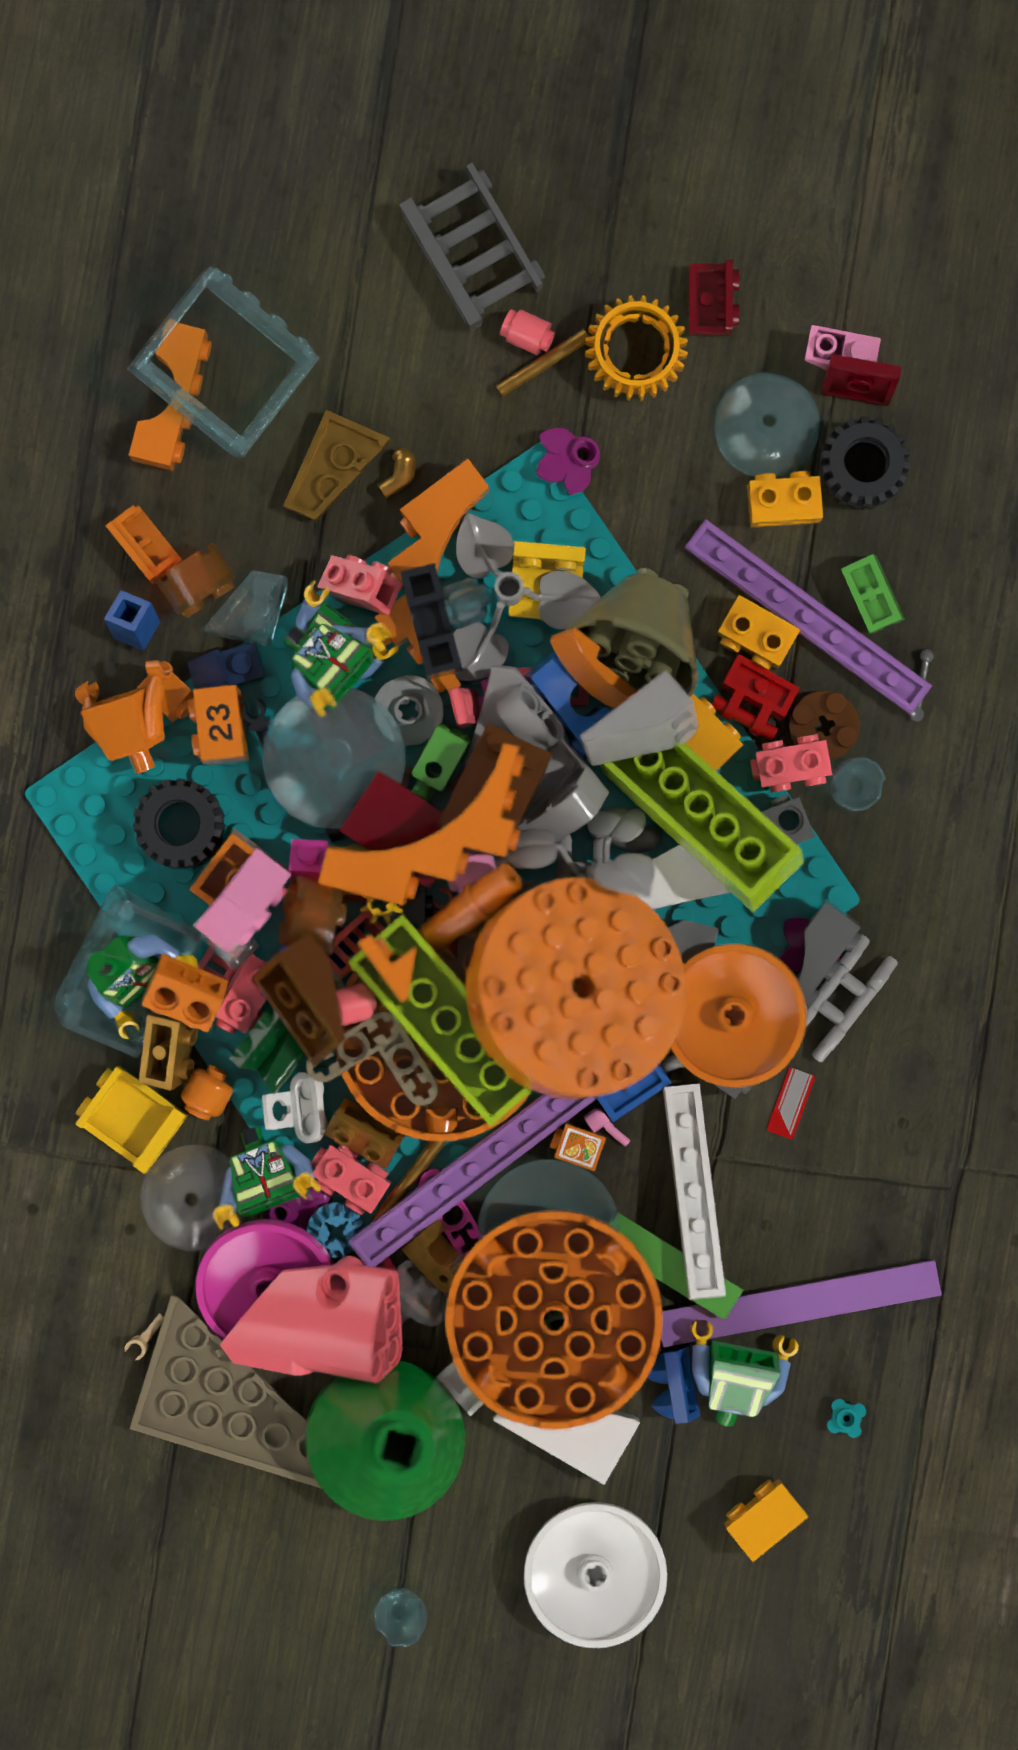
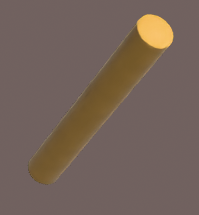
M582 329L497 384L495 387L502 398L585 345L586 337H589L587 332Z
M429 1141L373 1215L371 1221H374L406 1197L446 1144L445 1141Z

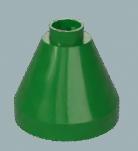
M401 1360L378 1383L342 1376L333 1377L317 1395L306 1422V1457L318 1485L343 1509L371 1520L389 1521L404 1519L432 1506L452 1485L464 1456V1422L454 1397L446 1386L430 1372ZM390 1429L409 1435L406 1451L394 1462L380 1458L388 1430Z

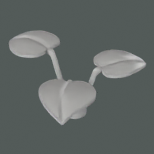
M467 514L461 523L457 535L456 554L461 569L474 579L484 578L492 572L497 577L495 594L498 603L489 629L480 622H468L459 626L453 633L462 665V671L454 673L459 681H478L488 677L487 673L491 672L493 665H504L508 656L509 644L503 636L494 634L505 605H516L522 600L523 596H528L535 601H541L539 604L541 619L554 629L565 630L569 624L601 598L600 595L586 580L566 571H554L544 575L540 581L541 594H536L529 587H524L519 575L513 572L503 573L497 569L507 566L514 554V542L509 532L497 523Z
M606 808L598 811L588 822L587 827L590 835L596 838H604L602 864L590 865L586 869L584 876L581 875L561 844H555V834L547 830L531 829L520 832L516 851L509 850L508 856L502 858L495 856V865L506 863L517 868L532 869L548 865L556 858L558 852L575 878H592L596 883L605 888L645 898H650L652 882L655 875L653 860L642 854L628 853L618 856L614 861L609 860L612 839L619 842H629L638 837L644 830L646 816L645 812L640 808Z

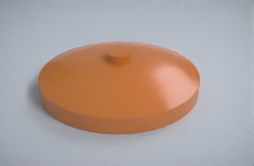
M740 943L717 945L698 953L683 965L686 979L685 1010L679 1032L671 1046L673 1053L684 1067L697 1077L724 1087L755 1085L770 1079L786 1067L798 1051L807 1025L805 996L796 976L790 968L772 953L753 945Z

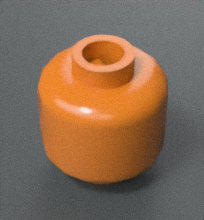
M209 1065L207 1070L195 1069L181 1093V1098L186 1104L184 1109L204 1120L220 1116L234 1090L232 1084L226 1079L228 1073L213 1065Z

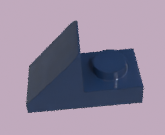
M255 642L221 652L217 649L187 662L194 689L240 685L265 678Z

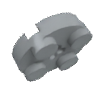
M407 675L397 677L385 683L378 691L374 700L373 711L376 725L386 739L400 746L422 745L431 738L436 727L443 722L442 698L432 683L419 676ZM412 701L416 703L415 710L419 712L416 718L410 717L408 721L403 720V713L399 710V706L401 704L408 705Z

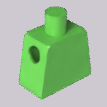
M445 721L439 724L411 773L412 776L418 779L411 791L430 802L436 789L443 792L469 750L473 737ZM433 761L441 765L442 770L440 774H436L431 770Z

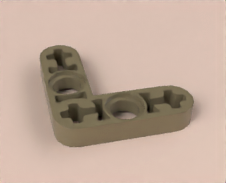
M389 1012L377 1013L370 1019L344 1033L345 1040L355 1036L360 1038L364 1044L363 1053L356 1058L346 1055L343 1049L344 1042L337 1047L339 1056L347 1062V1065L341 1068L339 1061L329 1067L331 1073L325 1076L323 1072L316 1074L313 1069L315 1066L312 1065L309 1059L307 1061L309 1076L318 1082H327L379 1051L412 1103L417 1105L430 1104L438 1094V1084L401 1023ZM379 1018H382L385 1022L391 1020L394 1024L390 1029L392 1035L389 1038H386L384 1034L377 1036L373 1040L378 1045L371 1049L368 1038L360 1029L367 1026L370 1033L377 1029L378 1023L376 1021ZM406 1048L412 1052L414 1060L409 1068L400 1069L394 1065L393 1054L397 1049ZM331 1052V1053H330L325 1059H323V1060H326V1059L332 1057V1056L335 1055V1054H334L333 1052ZM418 1065L424 1070V1072L417 1074L421 1082L426 1083L429 1081L432 1085L428 1090L430 1097L424 1099L421 1095L417 1097L413 1095L412 1091L416 1088V1085L412 1078L405 1083L401 1077L414 1071Z

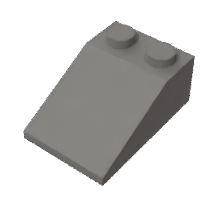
M664 671L580 737L588 761L592 766L671 749L677 743L684 744L695 735L699 725L693 701L667 671Z

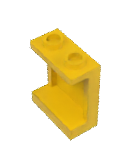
M116 1066L113 1071L107 1068L96 1083L100 1090L93 1100L87 1097L75 1114L80 1118L75 1125L86 1129L131 1161L136 1169L145 1174L151 1169L189 1114L150 1086L139 1083V1079L122 1066Z

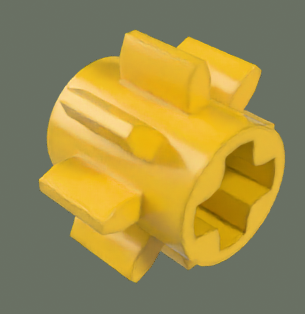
M361 895L367 899V905L363 906L360 911H371L373 913L371 923L373 924L378 921L379 916L384 917L388 924H392L390 915L393 912L403 913V910L397 907V904L391 902L386 905L387 911L383 913L381 909L374 908L373 903H376L378 899Z

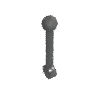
M924 649L920 654L922 660L920 677L925 681L929 662L934 658V654L930 649ZM922 700L912 714L909 715L912 721H920L924 717V712L921 709Z

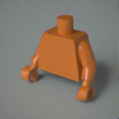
M147 661L145 668L147 674L151 677V682L147 686L98 702H96L99 696L97 682L88 686V681L78 686L75 691L77 700L83 704L82 711L80 712L83 716L84 729L103 750L107 759L113 761L129 756L136 774L155 767L149 749L165 738L162 711L165 691L163 679H169L173 671L172 666L166 661Z

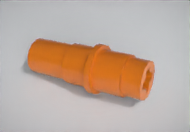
M501 863L474 883L468 882L463 886V891L449 901L446 907L422 924L421 932L424 938L434 949L442 951L466 931H471L484 920L492 919L495 912L509 902L512 896L523 888L520 877L511 866Z

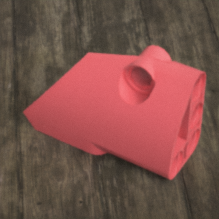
M345 1256L334 1265L285 1269L243 1315L220 1346L234 1364L290 1375H306L316 1371L378 1383L398 1364L402 1354L398 1274L394 1270L363 1265L359 1259L353 1256Z

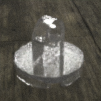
M411 1260L405 1261L394 1271L397 1272L399 1277L401 1324L409 1317L426 1326H438L446 1320L447 1293L436 1288Z

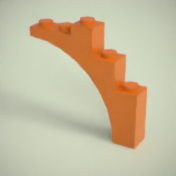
M469 459L465 460L400 509L403 519L399 523L411 539L416 535L419 540L387 563L388 567L393 570L391 575L401 583H403L401 571L435 563L438 572L441 557L452 533L468 511L489 493L488 484ZM404 594L394 602L389 615L379 613L374 618L377 623L383 624L392 634L391 638L388 637L384 640V644L387 646L392 642L394 646L400 647L409 641L411 645L406 649L415 662L420 665L423 663L406 594ZM455 674L430 679V682L439 693L446 690L449 694L451 689L461 688V684Z
M504 743L495 770L480 795L461 816L438 833L414 844L390 850L356 851L337 847L327 848L319 884L404 905L407 903L408 898L414 899L419 878L413 877L414 871L455 881L458 874L465 875L470 854L464 853L465 847L503 857L508 856L509 850L516 851L521 830L515 829L517 820L505 818L503 814L504 811L511 812L516 791L510 790L513 776L520 777L525 756L519 755L521 747Z

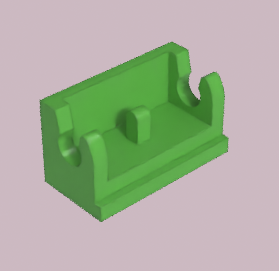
M872 554L841 569L869 633L878 632L891 624L905 620L876 555Z

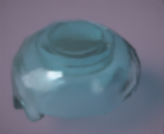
M867 757L849 758L840 763L833 771L830 781V792L833 800L844 809L851 812L867 810L882 797L881 791L886 777L877 762Z
M394 1588L383 1594L374 1609L375 1629L382 1633L387 1640V1644L390 1646L408 1647L419 1640L427 1626L428 1613L423 1600L413 1591L404 1588Z

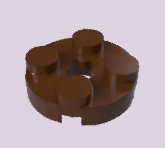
M829 691L814 692L801 699L793 709L788 724L789 736L793 745H798V737L818 734L819 741L826 740L830 761L839 759L848 753L857 742L860 729L859 717L852 703L842 694ZM819 717H825L826 721L833 722L834 727L830 728L829 736H824L822 731H815L814 726L819 724Z

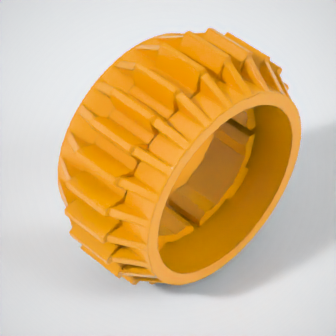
M630 295L628 302L624 304L618 298L616 299L615 308L605 305V316L595 315V321L598 325L589 326L588 331L593 336L586 337L585 341L586 345L592 347L585 351V357L594 359L588 364V369L598 371L594 380L599 381L603 379L605 381L603 388L605 391L612 387L615 389V397H618L623 392L626 393L627 400L629 401L633 394H638L639 399L643 401L645 393L648 392L655 398L658 387L666 392L668 390L667 380L677 381L678 376L674 371H683L684 364L679 360L686 359L688 352L681 349L687 346L688 339L679 337L684 333L685 328L684 326L675 325L678 321V315L670 317L668 315V305L661 309L658 307L657 299L651 304L646 302L645 296H642L640 301H634L632 295ZM639 317H642L644 324H651L660 332L665 342L663 349L666 353L662 357V363L654 371L646 375L637 374L633 380H630L631 375L629 373L619 371L612 364L608 356L609 347L607 343L610 341L611 333L619 325L628 321L637 322ZM607 330L603 344V359L600 349V342L604 333ZM669 340H670L671 348H672V358H671L670 362L668 363V365L665 367V364H666V361H667V358H668V355H669V350H670V347H669Z

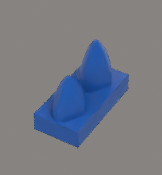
M689 1346L676 1347L657 1355L647 1378L661 1384H669V1389L660 1393L653 1401L651 1407L662 1416L674 1419L675 1424L688 1423L698 1418L700 1412Z

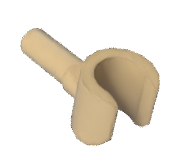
M159 1313L140 1336L137 1335L131 1338L125 1346V1352L133 1343L139 1344L142 1352L135 1360H140L148 1352L149 1341L162 1325L164 1316Z

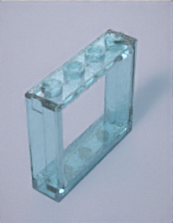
M210 266L200 273L127 367V370L235 459L244 457L320 357L307 344L309 341L301 336L296 338L286 330L288 325L284 320L273 313L268 315L259 307L260 301L253 294L246 290L241 292L231 284L233 279L228 273L224 274L218 268L214 269ZM205 287L297 362L242 435H239L149 361Z

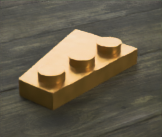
M326 410L285 500L284 508L316 522L391 439Z

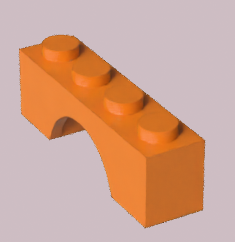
M164 319L155 354L173 373L175 381L174 395L168 407L161 414L148 420L137 421L129 452V457L132 461L170 471L174 470L175 462L181 463L185 451V443L181 442L184 429H190L194 416V409L190 408L193 395H199L203 381V375L199 374L201 362H207L211 352L212 341L207 340L208 335L204 329Z

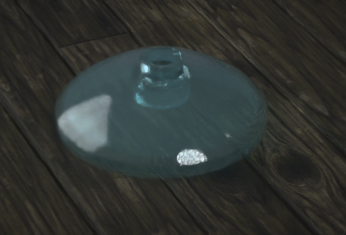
M757 373L736 382L721 399L715 416V436L721 452L734 467L751 476L772 473L779 477L796 470L811 455L819 437V413L812 396L800 383L778 373ZM767 415L773 416L776 421L775 425L767 427L763 423V417Z

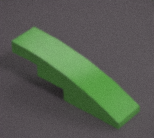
M617 1212L610 1225L623 1233L640 1250L656 1279L688 1298L683 1252ZM724 1278L726 1293L724 1297L692 1301L726 1320L742 1294L743 1289Z

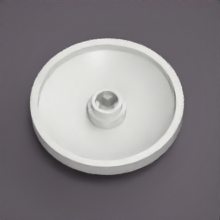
M602 1502L582 1503L568 1507L552 1516L533 1538L525 1561V1589L533 1612L551 1633L577 1646L605 1648L621 1644L633 1638L653 1620L665 1596L667 1566L657 1537L637 1515L614 1504Z

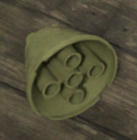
M640 568L637 574L625 577L564 630L576 628L600 646L596 659L636 690L644 688L664 671H667L689 697L696 688L698 670L687 601L688 590L681 585L672 584L658 577L650 569Z

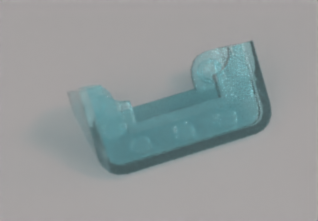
M114 885L107 894L56 995L54 1011L60 1025L138 1058L143 1049L147 1015L152 1012L149 1008L141 1005L145 992L128 1008H122L123 1012L130 1011L135 1014L140 1028L138 1031L134 1025H126L124 1028L128 1032L129 1039H124L119 1035L115 1018L109 1019L91 998L88 988L90 978L85 971L88 959L92 953L101 952L116 937H139L147 934H154L179 951V956H195L201 946V932L193 925L135 893Z

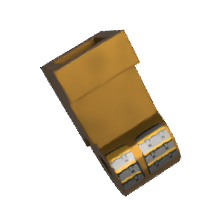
M437 1219L416 1235L402 1251L436 1288L442 1292L449 1293L453 1279L465 1256L456 1252L442 1235L446 1228Z

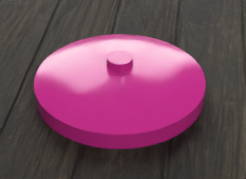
M257 1219L240 1223L237 1227H231L219 1235L211 1243L200 1263L196 1278V1297L202 1316L213 1332L224 1340L243 1315L283 1270L334 1265L333 1260L324 1246L315 1237L296 1225L272 1219Z

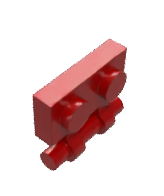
M738 654L720 686L732 693L729 701L716 694L711 704L715 710L721 713L720 717L729 722L733 719L749 728L748 732L758 737L760 734L772 741L778 728L767 723L769 716L771 715L782 721L800 688ZM742 699L760 709L757 716L739 707Z

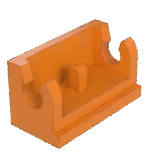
M134 505L129 507L113 521L105 525L152 584H155L183 561L139 505L137 507Z

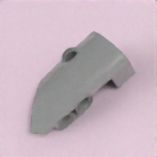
M493 665L477 726L464 763L467 765L488 723L553 754L547 771L517 829L521 830V832L531 829L551 831L555 834V843L588 823L598 813L609 794V790L564 738L565 732L562 723L515 667Z

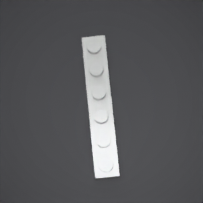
M700 1084L664 1087L663 1094L688 1299L724 1297L726 1295Z

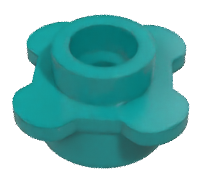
M843 1399L834 1400L831 1405L833 1409L831 1419L827 1422L828 1430L834 1434L838 1432L847 1433L851 1438L858 1437L862 1432L860 1428L861 1419L866 1415L865 1407L860 1403L855 1405L845 1403ZM845 1415L850 1417V1420L847 1422L843 1420Z

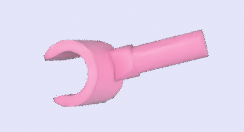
M593 1109L584 1116V1119L594 1133L604 1127L624 1147L629 1144L630 1139L614 1127L601 1109Z

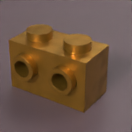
M154 1012L148 1014L139 1083L171 1091L187 1082L194 1069V1060L191 1059L192 1047L198 1037V1028L188 1027L183 1022L166 1015Z

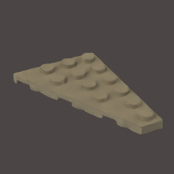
M171 1295L129 1429L321 1488L311 1472L306 1457L305 1428L307 1420L252 1367L232 1363L220 1346L223 1340L180 1297Z

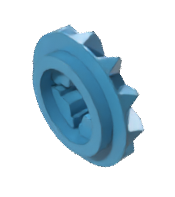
M337 1202L328 1203L318 1208L310 1217L307 1225V1232L324 1246L331 1258H343L352 1251H355L347 1240L363 1229L360 1215L344 1203ZM327 1222L335 1227L344 1224L341 1230L345 1240L339 1239L336 1236L328 1239L330 1232L325 1223Z

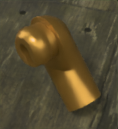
M399 448L394 452L392 457L395 461L393 475L378 484L386 499L411 485L414 480L417 462L415 455L406 448Z

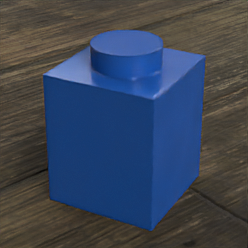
M124 591L119 592L104 618L114 639L143 651L160 624V620L151 602Z

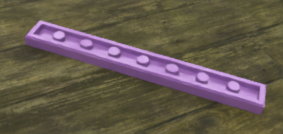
M705 519L685 546V550L765 609L801 629L799 634L909 715L912 714L932 687L923 678L707 519Z
M542 1093L347 1241L365 1265L375 1267L597 1099L596 1096L584 1099H561Z
M928 1260L741 1295L726 1320H723L699 1304L662 1310L663 1347L695 1342L696 1338L690 1333V1324L694 1320L696 1321V1333L699 1336L707 1332V1321L713 1326V1334L709 1338L711 1339L941 1296L935 1260Z

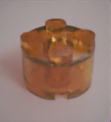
M214 542L206 546L210 551L206 555L202 550L200 552L197 551L166 571L165 574L169 578L166 581L163 580L162 576L154 580L177 616L183 613L187 619L206 607L202 600L213 594L215 599L235 588L232 581L236 579V576Z
M296 875V878L291 879L287 888L288 891L284 897L281 911H285V923L279 922V943L290 946L310 933L314 940L323 946L326 954L331 955L336 943V934H334L336 925L342 926L345 920L346 905L341 904L344 890L319 884V879Z

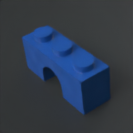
M553 651L523 677L558 717L563 725L564 732L570 738L569 744L581 758L584 757L588 760L580 736L611 712L606 706H596L583 716L578 715L573 710L570 704V695L578 682L564 667L556 652Z

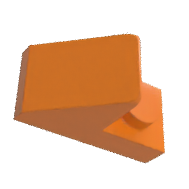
M371 935L367 936L358 944L399 1000L404 1002L409 998L417 948L414 947L392 964L388 958L393 955V952L382 937L374 940Z

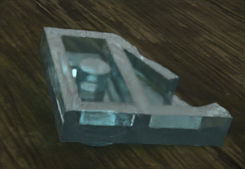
M252 570L206 624L205 631L209 635L271 646L289 580L283 575Z

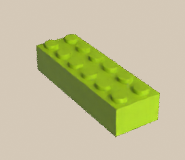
M677 743L674 747L667 750L600 764L602 773L752 912L804 863L801 848L685 743Z
M401 915L374 940L382 937L393 952V955L388 958L392 964L414 947L417 948L410 993L407 1000L404 1002L399 1000L363 949L350 959L348 963L491 1127L532 1090L518 1084L505 1074L506 1071L494 1058L488 1056L479 1042L469 1016L466 987L404 915Z

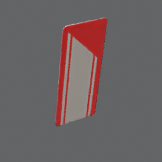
M791 1067L788 1069L767 1131L788 1139L794 1138L815 1076Z

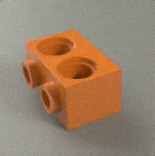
M162 953L146 987L141 1005L149 1008L156 1014L166 1015L183 1022L188 1027L198 1028L208 1033L224 1001L229 981Z

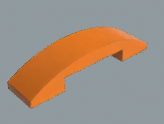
M576 628L552 635L550 642L564 667L588 693L603 704L615 710L640 691L636 690L598 661L596 658L600 646Z

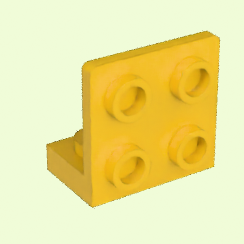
M515 541L512 572L520 576L524 587H529L534 593L541 594L540 581L544 575L550 572L566 571L583 578L586 547ZM523 596L518 604L509 606V616L542 620L539 615V604L541 601H535L528 596Z

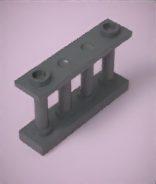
M470 163L466 166V173L470 179L466 183L426 206L422 204L416 206L413 199L409 198L399 204L402 217L469 332H472L482 326L480 315L485 313L484 309L528 283L531 284L536 294L543 291L541 280L545 278V275L535 259L530 262L490 194L489 189L492 188V184L483 169L477 171L474 164ZM478 193L487 211L442 237L440 234L436 236L432 234L428 227V224L432 223L431 218ZM495 222L505 241L461 266L457 264L454 266L450 265L445 256L449 253V248ZM513 253L522 269L521 272L477 297L475 294L470 297L468 296L463 287L467 283V278Z

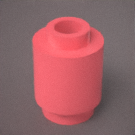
M511 309L502 324L500 335L506 337V342L538 355L541 350L547 352L555 332L550 330V322L521 309L518 312Z
M364 984L336 990L343 1025L372 1017L373 1010L376 1009V998L372 990L367 989Z

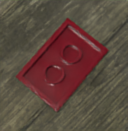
M378 770L339 831L370 851L390 850L414 844L442 830L437 825L443 811ZM414 871L413 877L419 878L418 882L430 889L437 878Z

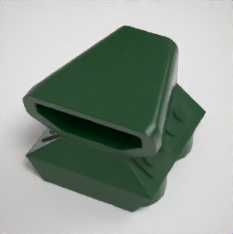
M270 1006L229 1059L239 1068L256 1070L271 1092L276 1094L296 1070L306 1054L273 1007Z

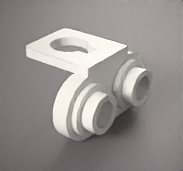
M301 1072L292 1078L290 1091L263 1095L262 1103L266 1130L294 1127L297 1137L302 1142L314 1143L320 1141L328 1127L324 1113L323 1083L313 1080L308 1072ZM276 1101H279L282 1106H287V1114H283L280 1121L274 1118L272 1112L273 1104Z

